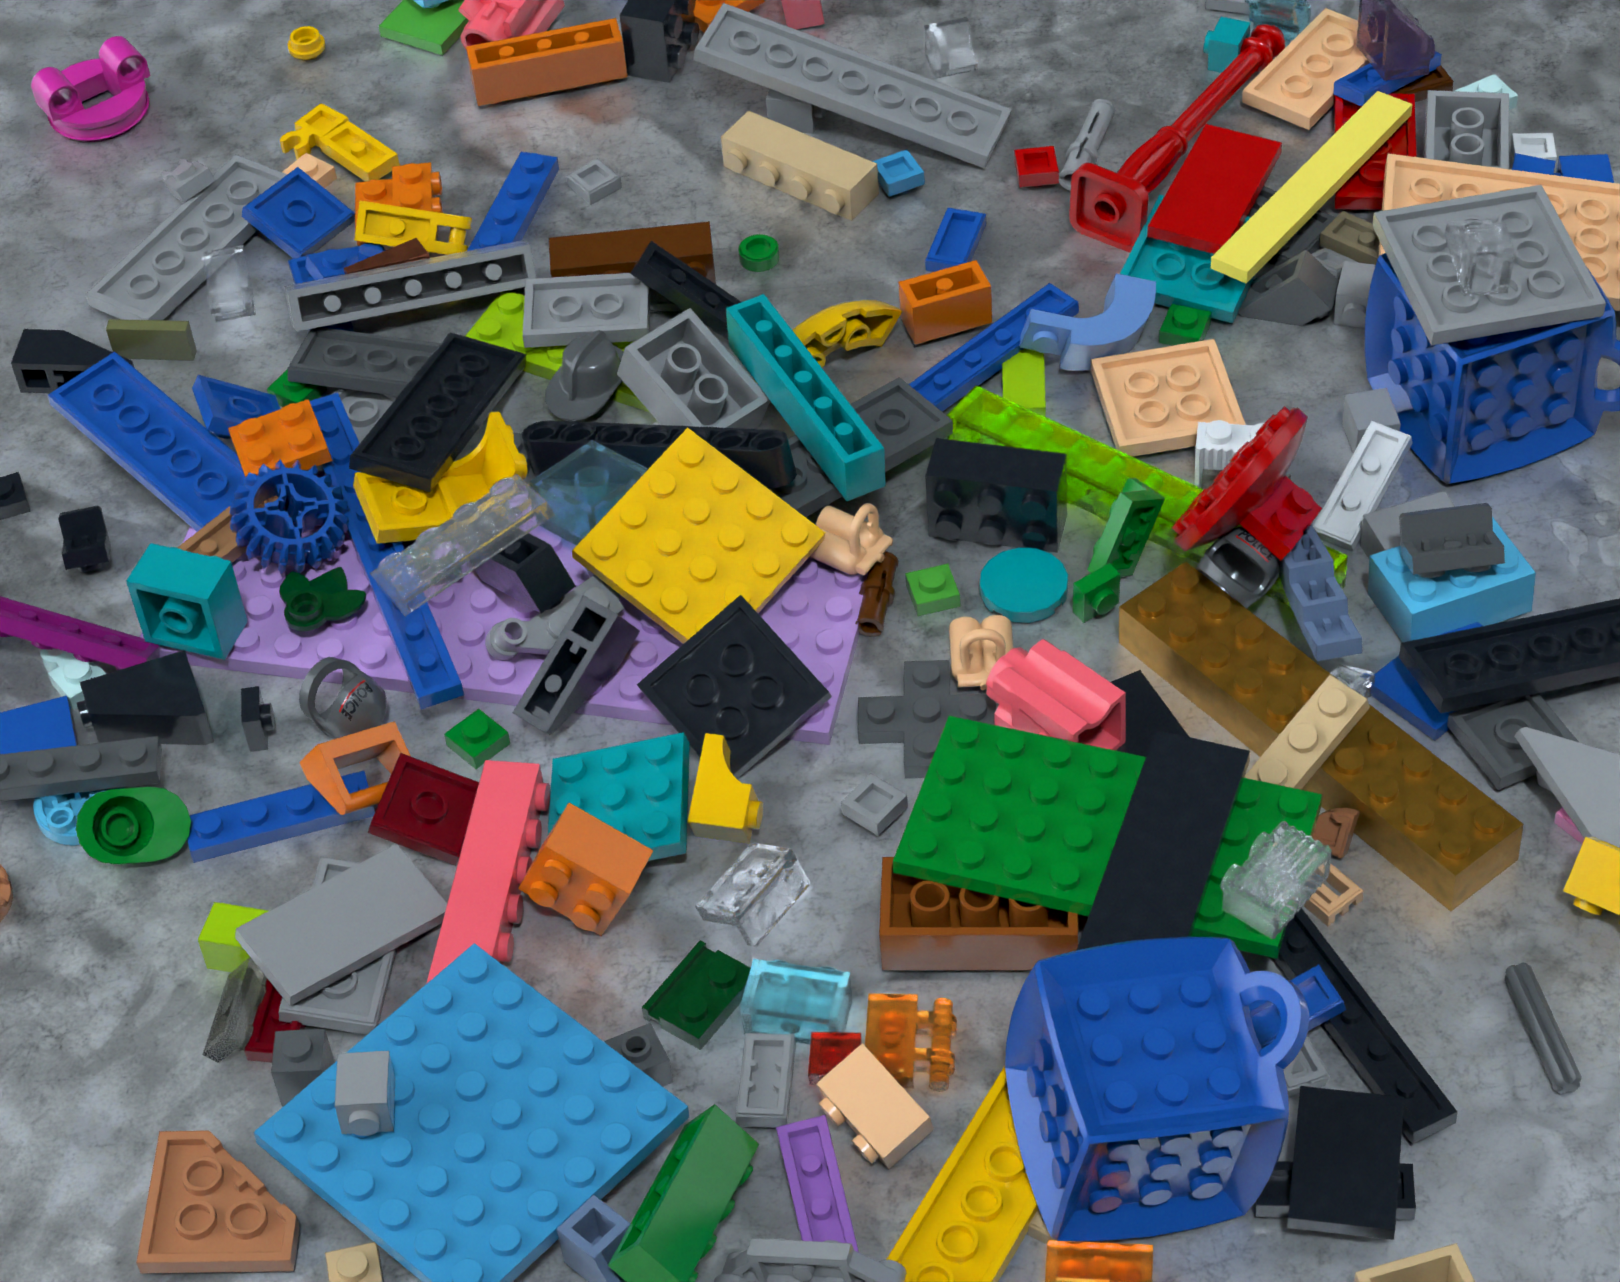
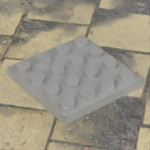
M1542 185L1374 212L1372 226L1431 345L1601 317L1604 314L1606 302Z

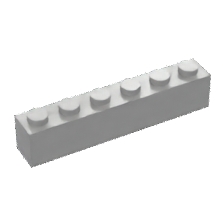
M522 240L284 287L292 326L297 332L525 287L526 279L536 278L531 246Z

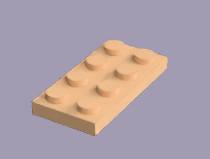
M1325 8L1243 89L1242 103L1310 130L1334 105V82L1379 59L1391 47L1392 34Z

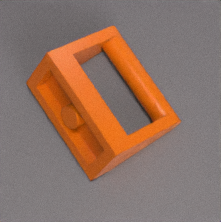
M395 721L317 744L299 763L307 780L340 815H345L379 804L388 782L349 794L338 769L377 758L392 774L400 753L408 756L411 755Z

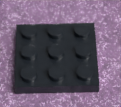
M742 595L738 596L637 684L639 689L678 733L684 732L690 747L699 757H701L705 733L724 735L731 751V773L736 779L743 775L832 697L830 692Z

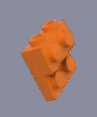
M431 162L409 163L392 166V179L356 182L355 230L359 201L443 213L441 198L436 197L437 195H442L440 172L432 171ZM357 241V245H358V246H361L362 244L368 243V242Z

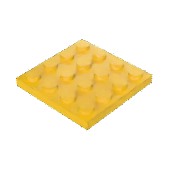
M687 427L572 550V558L684 644L740 595L759 613L824 541L826 532Z

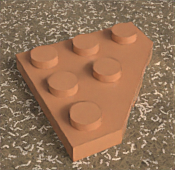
M209 1130L159 1131L136 1261L140 1273L294 1271L300 1230L297 1216L284 1203L281 1205L266 1190L265 1184L240 1160L237 1162Z

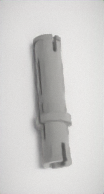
M1096 99L1092 102L1091 109L1082 125L1076 142H1073L1068 147L1065 155L1066 163L1059 174V183L1067 190L1071 191V177L1078 167L1083 163L1096 164L1097 150L1115 114L1113 113L1115 112L1114 105L1106 99Z

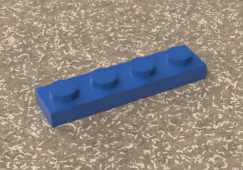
M521 152L467 251L521 241L559 171L558 157Z
M365 771L341 776L349 794L369 788ZM312 784L189 815L191 825L187 840L193 863L370 818L374 816L375 810L374 806L340 815Z

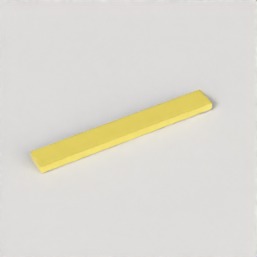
M1377 91L1211 257L1210 269L1247 283L1411 116L1413 104Z

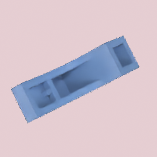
M1116 273L1105 297L1104 312L1089 318H1076L1031 309L1021 333L1020 348L1060 355V369L1076 371L1091 370V359L1129 353L1137 344L1152 312L1155 302L1156 281Z

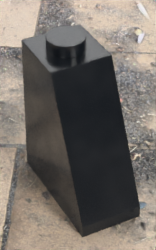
M185 650L80 682L85 700L76 702L84 728L93 726L99 743L158 736L160 744L207 745L214 743Z

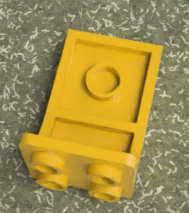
M490 412L486 431L481 442L468 455L453 462L431 492L363 472H355L353 487L377 544L462 536L490 513L513 525L514 515L520 511L521 507L519 490L521 480L526 479L527 462L524 454L519 453L517 450L511 426L505 424L500 412Z

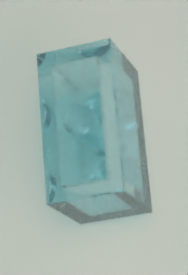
M753 959L740 1005L744 1035L745 1033L795 1034L796 1043L840 1049L853 1002L850 972L838 971L832 967L816 968L795 965L783 960L767 961Z

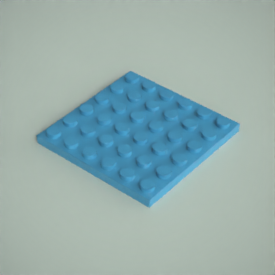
M474 943L347 1052L389 1051L395 1075L393 1131L376 1132L369 1136L341 1133L335 1109L336 1061L255 1130L254 1136L256 1143L420 1281L513 1282L559 1239L557 1228L591 1196L595 1195L601 1200L689 1118V1109L680 1099Z

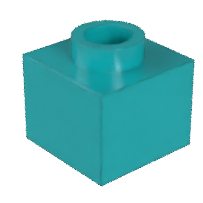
M1220 17L1213 31L1209 30L1204 40L1203 52L1208 54V70L1222 73L1240 54L1243 40L1250 37L1251 22Z

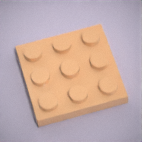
M1215 339L1091 359V373L1119 459L1196 446L1198 422L1210 423L1222 420L1229 424L1246 425Z

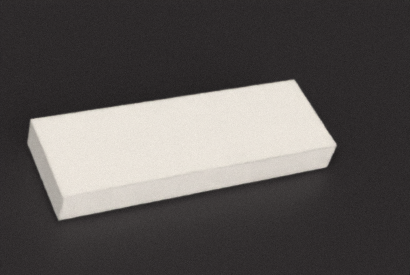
M1371 421L1313 526L1320 539L1349 551H1354L1361 538L1363 515L1376 511L1413 443L1412 436Z

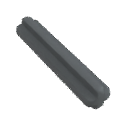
M1524 962L1509 966L1506 969L1504 980L1553 1089L1559 1094L1576 1091L1580 1087L1581 1074L1531 966Z

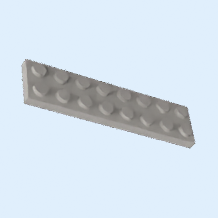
M725 3L722 4L694 51V61L985 168L1009 122L1012 111L1008 107Z

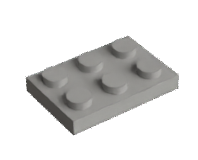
M630 273L526 279L522 335L524 347L568 345L575 338L593 335L598 330L603 331L611 343L636 341L649 333L650 287H647Z

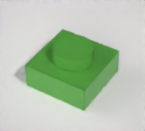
M948 563L905 573L906 587L917 616L961 607L960 593Z

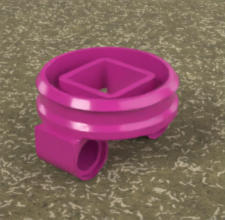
M114 36L107 39L99 50L100 59L82 61L62 71L54 67H46L37 72L33 77L31 88L35 102L46 113L50 125L56 132L76 141H104L126 133L136 126L145 115L149 106V95L144 79L151 75L146 59L126 38ZM106 90L113 95V97L88 109L83 107V101Z

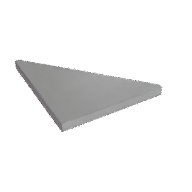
M1528 727L1519 729L1514 737L1583 838L1596 837L1620 847V754Z

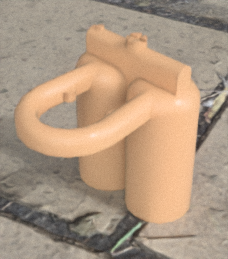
M870 503L864 504L859 508L855 516L828 505L820 512L816 522V526L826 532L825 539L810 557L849 575L858 573L866 575L877 561L881 563L884 560L885 556L883 553L889 546L893 545V539L885 535L879 527V513L874 505Z
M1002 615L989 616L981 623L971 617H959L954 619L949 625L951 672L953 678L958 682V687L980 686L981 690H987L986 680L991 669L1000 657L1006 655L1014 648L1011 621Z

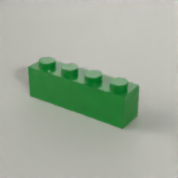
M715 1104L684 1125L608 1266L626 1282H695L698 1277L695 1267L698 1261L714 1246L717 1240V1236L714 1234L717 1225L729 1215L735 1206V1200L732 1199L735 1190L752 1173L753 1166L750 1164V1161L759 1143Z

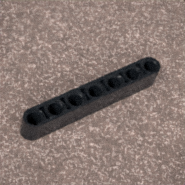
M547 420L533 423L522 432V439L533 474L539 477L637 482L687 427L766 488L783 487L791 483L797 476L787 434L780 430Z

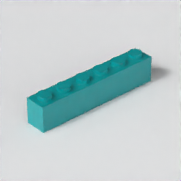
M762 294L727 307L729 347L844 499L849 501L885 487L884 447L768 298Z

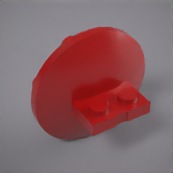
M1285 406L1276 415L1273 414L1255 433L1256 436L1250 442L1247 441L1229 460L1230 462L1216 476L1209 488H1204L1187 507L1188 509L1173 524L1171 529L1177 533L1174 543L1185 552L1210 543L1227 534L1238 525H1241L1281 561L1294 548L1304 534L1303 532L1322 510L1306 490L1298 487L1286 476L1300 447L1308 416L1298 407L1289 410Z

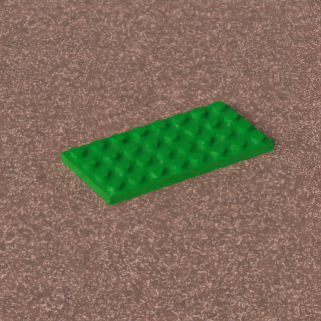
M948 716L894 856L893 873L1089 916L1146 757ZM1244 778L1191 937L1229 938L1234 941L1240 951L1278 958L1320 813L1322 794Z

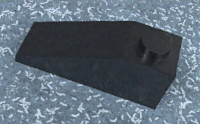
M24 329L11 365L21 393L50 394L113 352L64 330ZM121 356L124 360H126L130 365L134 367L132 360H129Z
M583 596L512 713L551 736L618 669L640 630L618 614Z

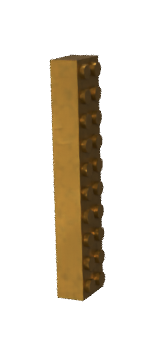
M1186 561L1119 606V643L1259 757L1269 748L1329 675L1333 676ZM1369 704L1370 708L1301 790L1322 794L1321 807L1326 811L1335 808H1350L1360 811L1354 834L1448 910L1452 911L1518 860L1524 824Z

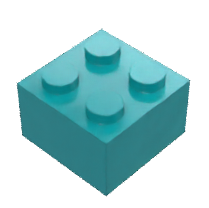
M150 543L126 580L145 642L225 660L248 622L233 566L229 560L217 556L184 551L177 547H166Z

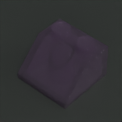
M1360 0L1356 46L1381 78L1386 81L1428 75L1430 59L1435 55V44L1432 36L1428 35L1418 19L1414 18L1399 0Z

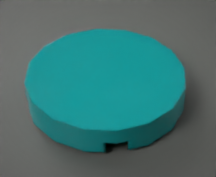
M1018 547L1003 551L991 558L981 571L980 596L985 607L992 613L995 610L997 613L1002 614L1011 622L1032 623L1047 619L1055 613V608L1060 606L1061 603L1063 606L1067 600L1068 573L1063 563L1051 553L1037 548Z

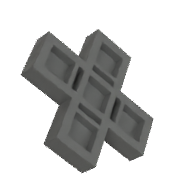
M949 660L904 661V696L858 697L859 744L904 743L905 778H925L948 716L995 725L994 713L996 712V702L989 698L987 694L950 695Z

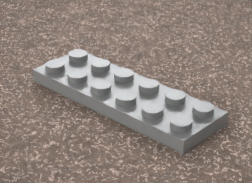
M235 154L213 175L216 180L214 183L180 205L86 293L89 306L123 320H164L258 230L242 217V208L287 174Z

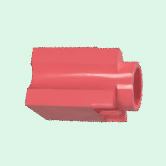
M465 0L458 9L469 20L461 33V42L466 49V46L547 31L564 8V1Z
M1045 639L1040 640L1031 647L1029 652L1021 647L1011 649L1006 655L1000 657L991 669L986 680V694L999 704L994 713L996 726L1115 751L1126 742V693L1069 653L1059 650Z

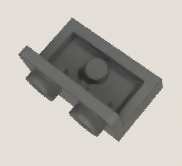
M1488 503L1407 512L1399 516L1401 557L1413 575L1418 574L1421 577L1433 578L1444 575L1446 570L1462 568L1469 572H1482L1490 569L1491 565L1505 563L1504 545L1493 532L1492 508Z

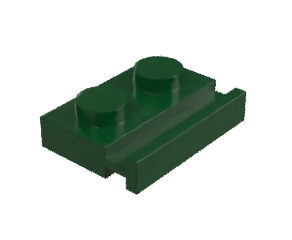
M700 940L642 1006L643 1017L649 1022L651 1020L661 1024V1029L701 1050L757 985V971L719 950L714 952L708 949L706 943Z

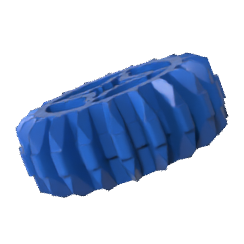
M281 459L276 463L275 470H271L263 464L259 468L258 475L248 473L245 477L244 485H238L235 490L234 500L231 502L229 513L232 517L230 529L233 533H237L235 540L237 546L247 547L246 555L249 560L261 556L263 569L271 563L278 564L280 574H282L287 569V565L294 566L297 573H301L304 570L305 563L316 570L321 565L322 558L330 561L334 557L335 549H340L343 545L344 534L348 531L349 519L344 514L348 513L349 506L347 501L342 500L343 492L341 486L331 487L332 479L330 474L319 478L317 477L318 469L316 465L305 471L301 469L299 460L293 464L292 468H286ZM278 496L276 501L265 503L263 508H257L265 500ZM323 525L314 534L301 538L304 532L314 530L315 526Z

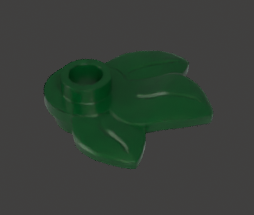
M342 567L334 568L310 581L304 575L292 571L283 580L279 589L280 597L286 604L284 610L286 623L297 631H311L321 627L326 621L345 619L357 612L366 600L365 591L348 590L346 575Z

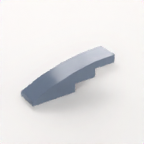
M1311 524L1303 532L1304 534L1294 548L1280 561L1278 575L1301 631L1317 661L1361 654L1362 637L1348 615V598L1334 577V560Z

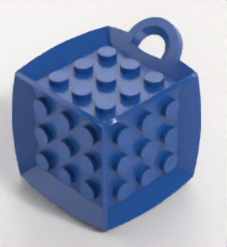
M1386 253L1378 257L1370 284L1365 317L1367 379L1373 390L1387 388L1401 423L1400 432L1412 436L1413 443L1411 449L1443 482L1450 484L1478 479L1542 460L1595 435L1604 411H1620V387L1613 390H1603L1597 387L1598 366L1601 358L1609 359L1620 366V341L1617 340L1615 311L1590 271L1589 273L1606 302L1604 314L1601 317L1431 345Z
M1173 937L1133 940L1076 950L1036 962L1021 988L1011 1015L1006 1042L1005 1071L1010 1107L1021 1157L1036 1203L1051 1238L1056 1241H1106L1151 1237L1212 1225L1243 1216L1248 1212L1267 1185L1280 1157L1289 1118L1288 1091L1283 1069L1298 1055L1308 1032L1309 1011L1307 1002L1300 989L1294 983L1270 971L1250 972L1245 959L1234 941L1224 937ZM1258 1000H1266L1273 1003L1277 1007L1281 1019L1278 1034L1264 1048H1261L1254 1031L1249 1004Z

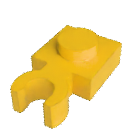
M320 103L294 123L296 131L288 132L280 138L282 152L286 154L294 148L296 160L305 153L311 154V148L315 145L320 147L319 139L349 121L348 117Z

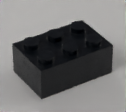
M936 438L925 475L929 537L1016 548H1037L1042 551L1058 553L1067 518V454Z

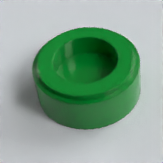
M756 234L749 236L738 247L740 264L749 271L764 272L772 269L779 262L778 243L768 235Z

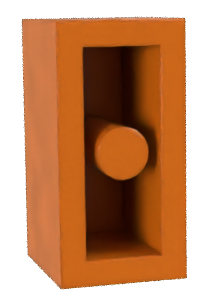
M977 260L898 282L900 310L903 311L900 318L914 345L992 323L991 285Z

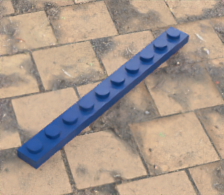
M338 392L310 401L333 460L320 466L324 475H331V487L341 486L343 492L342 500L347 501L349 506L348 513L344 514L349 519V526H347L348 534L420 709L422 710L464 696L461 680L402 542L377 544L353 487L355 472L359 471L349 469L350 455L360 443Z

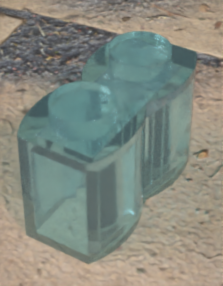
M1245 0V3L1249 4V21L1253 22L1254 28L1262 24L1276 26L1282 31L1284 40L1293 41L1309 25L1311 7L1307 0Z

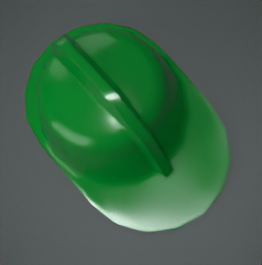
M165 788L111 789L96 793L84 802L77 815L75 830L81 847L90 857L101 863L129 864L155 862L171 857L183 847L189 836L191 819L187 806L179 796Z

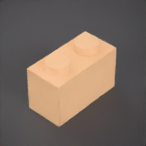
M863 1043L816 1083L824 1097L818 1103L821 1109L836 1126L839 1127L845 1121L857 1134L851 1140L852 1143L871 1164L879 1159L889 1170L934 1130L927 1113Z

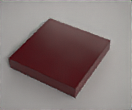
M400 753L372 818L368 833L456 866L461 854L479 782Z

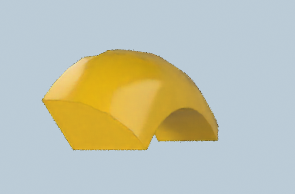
M877 300L844 302L817 312L792 330L822 368L825 366V357L841 347L846 351L862 346L882 347L903 311L886 302Z

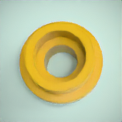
M311 26L295 29L290 34V40L288 41L290 55L306 61L315 59L326 47L324 37L319 34L316 28Z

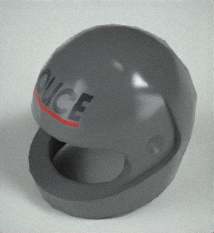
M1241 526L1219 537L1206 550L1197 566V570L1245 608H1248L1264 596L1275 583L1280 571V560Z
M327 657L316 663L306 675L299 693V703L303 713L325 735L332 739H337L380 726L386 714L387 697L383 688L369 675L360 671L356 665L347 660ZM342 669L343 681L337 698L325 712L319 714L315 708V697L319 685L329 673Z

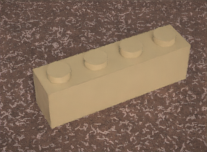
M747 111L721 136L725 168L852 221L879 195L877 163L751 111Z

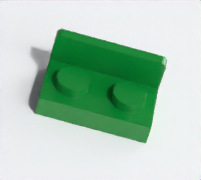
M1137 478L1127 479L1122 492L1119 493L1118 498L1111 505L1110 517L1102 536L1094 545V555L1087 570L1092 573L1110 563L1120 573V577L1133 575L1165 498Z

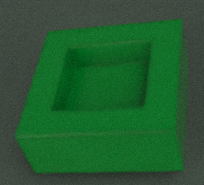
M1171 304L1159 330V343L1174 346L1204 341L1211 325V312Z
M287 370L267 388V393L275 395L279 406L282 407L307 399L309 401L318 399L327 391L326 386L288 381Z
M1110 563L1073 583V613L1083 623L1097 615L1108 613L1115 605L1119 604L1120 573Z
M479 708L444 734L446 745L474 769H478L485 763V760H490L511 744L508 732Z

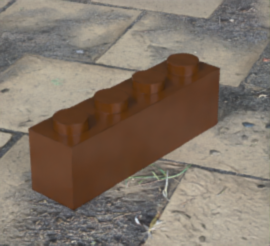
M710 221L549 238L551 278L631 273L650 241H653L716 284Z

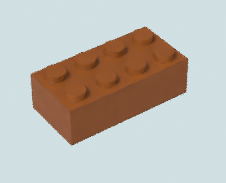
M882 857L879 929L882 970H1032L1038 960L1077 950V913L893 873L894 857Z

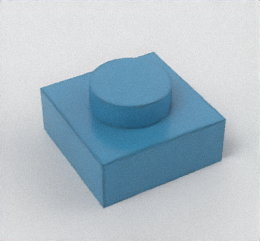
M907 149L872 161L877 163L878 182L889 197L925 184L924 171Z

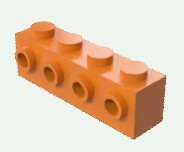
M616 18L466 46L470 74L478 106L497 104L502 101L522 97H534L543 93L564 89L570 90L579 86L611 82L615 79L628 77L623 40Z

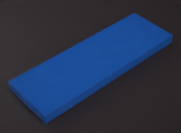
M116 352L108 355L48 394L50 405L197 532L227 509L234 500L235 490L238 485H244L245 475L238 455L210 431H207L201 423Z

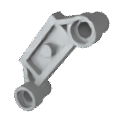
M587 569L590 578L566 594L564 600L558 606L546 610L542 614L539 613L530 621L508 618L495 624L485 639L487 651L498 660H510L519 652L548 655L583 596L619 614L624 609L619 601L620 594ZM505 632L511 634L513 639L508 638Z
M751 1238L747 1250L732 1252L727 1256L722 1274L717 1276L714 1282H904L907 1272L905 1267L896 1261L881 1260L877 1262L855 1251L852 1243H841L834 1240L818 1242L789 1240L786 1238Z

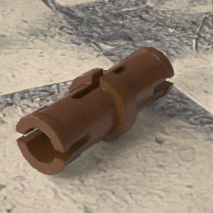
M887 551L883 553L885 556L884 560L881 563L877 561L871 567L867 580L861 584L859 594L863 595L855 624L859 622V633L868 637L881 635L884 629L887 607L893 603L895 590L892 585L899 561L894 554Z

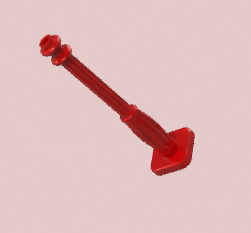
M1262 24L1256 26L1252 30L1251 36L1243 40L1240 54L1171 126L1161 127L1153 137L1141 145L1123 163L1117 173L1093 163H1083L1078 167L1071 177L1069 219L1072 227L1082 235L1130 253L1143 226L1147 222L1148 194L1163 181L1179 158L1186 153L1188 142L1255 71L1261 72L1285 49L1282 31L1273 25Z

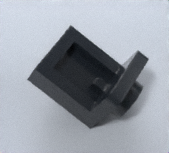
M100 506L59 514L58 520L63 536L62 558L65 570L77 568L80 572H87L98 569L103 563L109 562L110 541Z

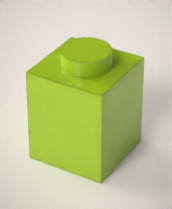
M214 902L198 938L207 969L261 977L263 972L235 939L236 928L268 912V910Z

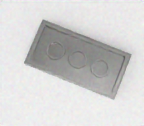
M396 843L236 928L235 939L288 1005L291 1006L441 924L447 902Z
M320 856L312 888L360 862ZM397 948L291 1006L282 997L279 1008V1021L289 1023L291 1021H299L302 1025L368 1035L379 1024Z

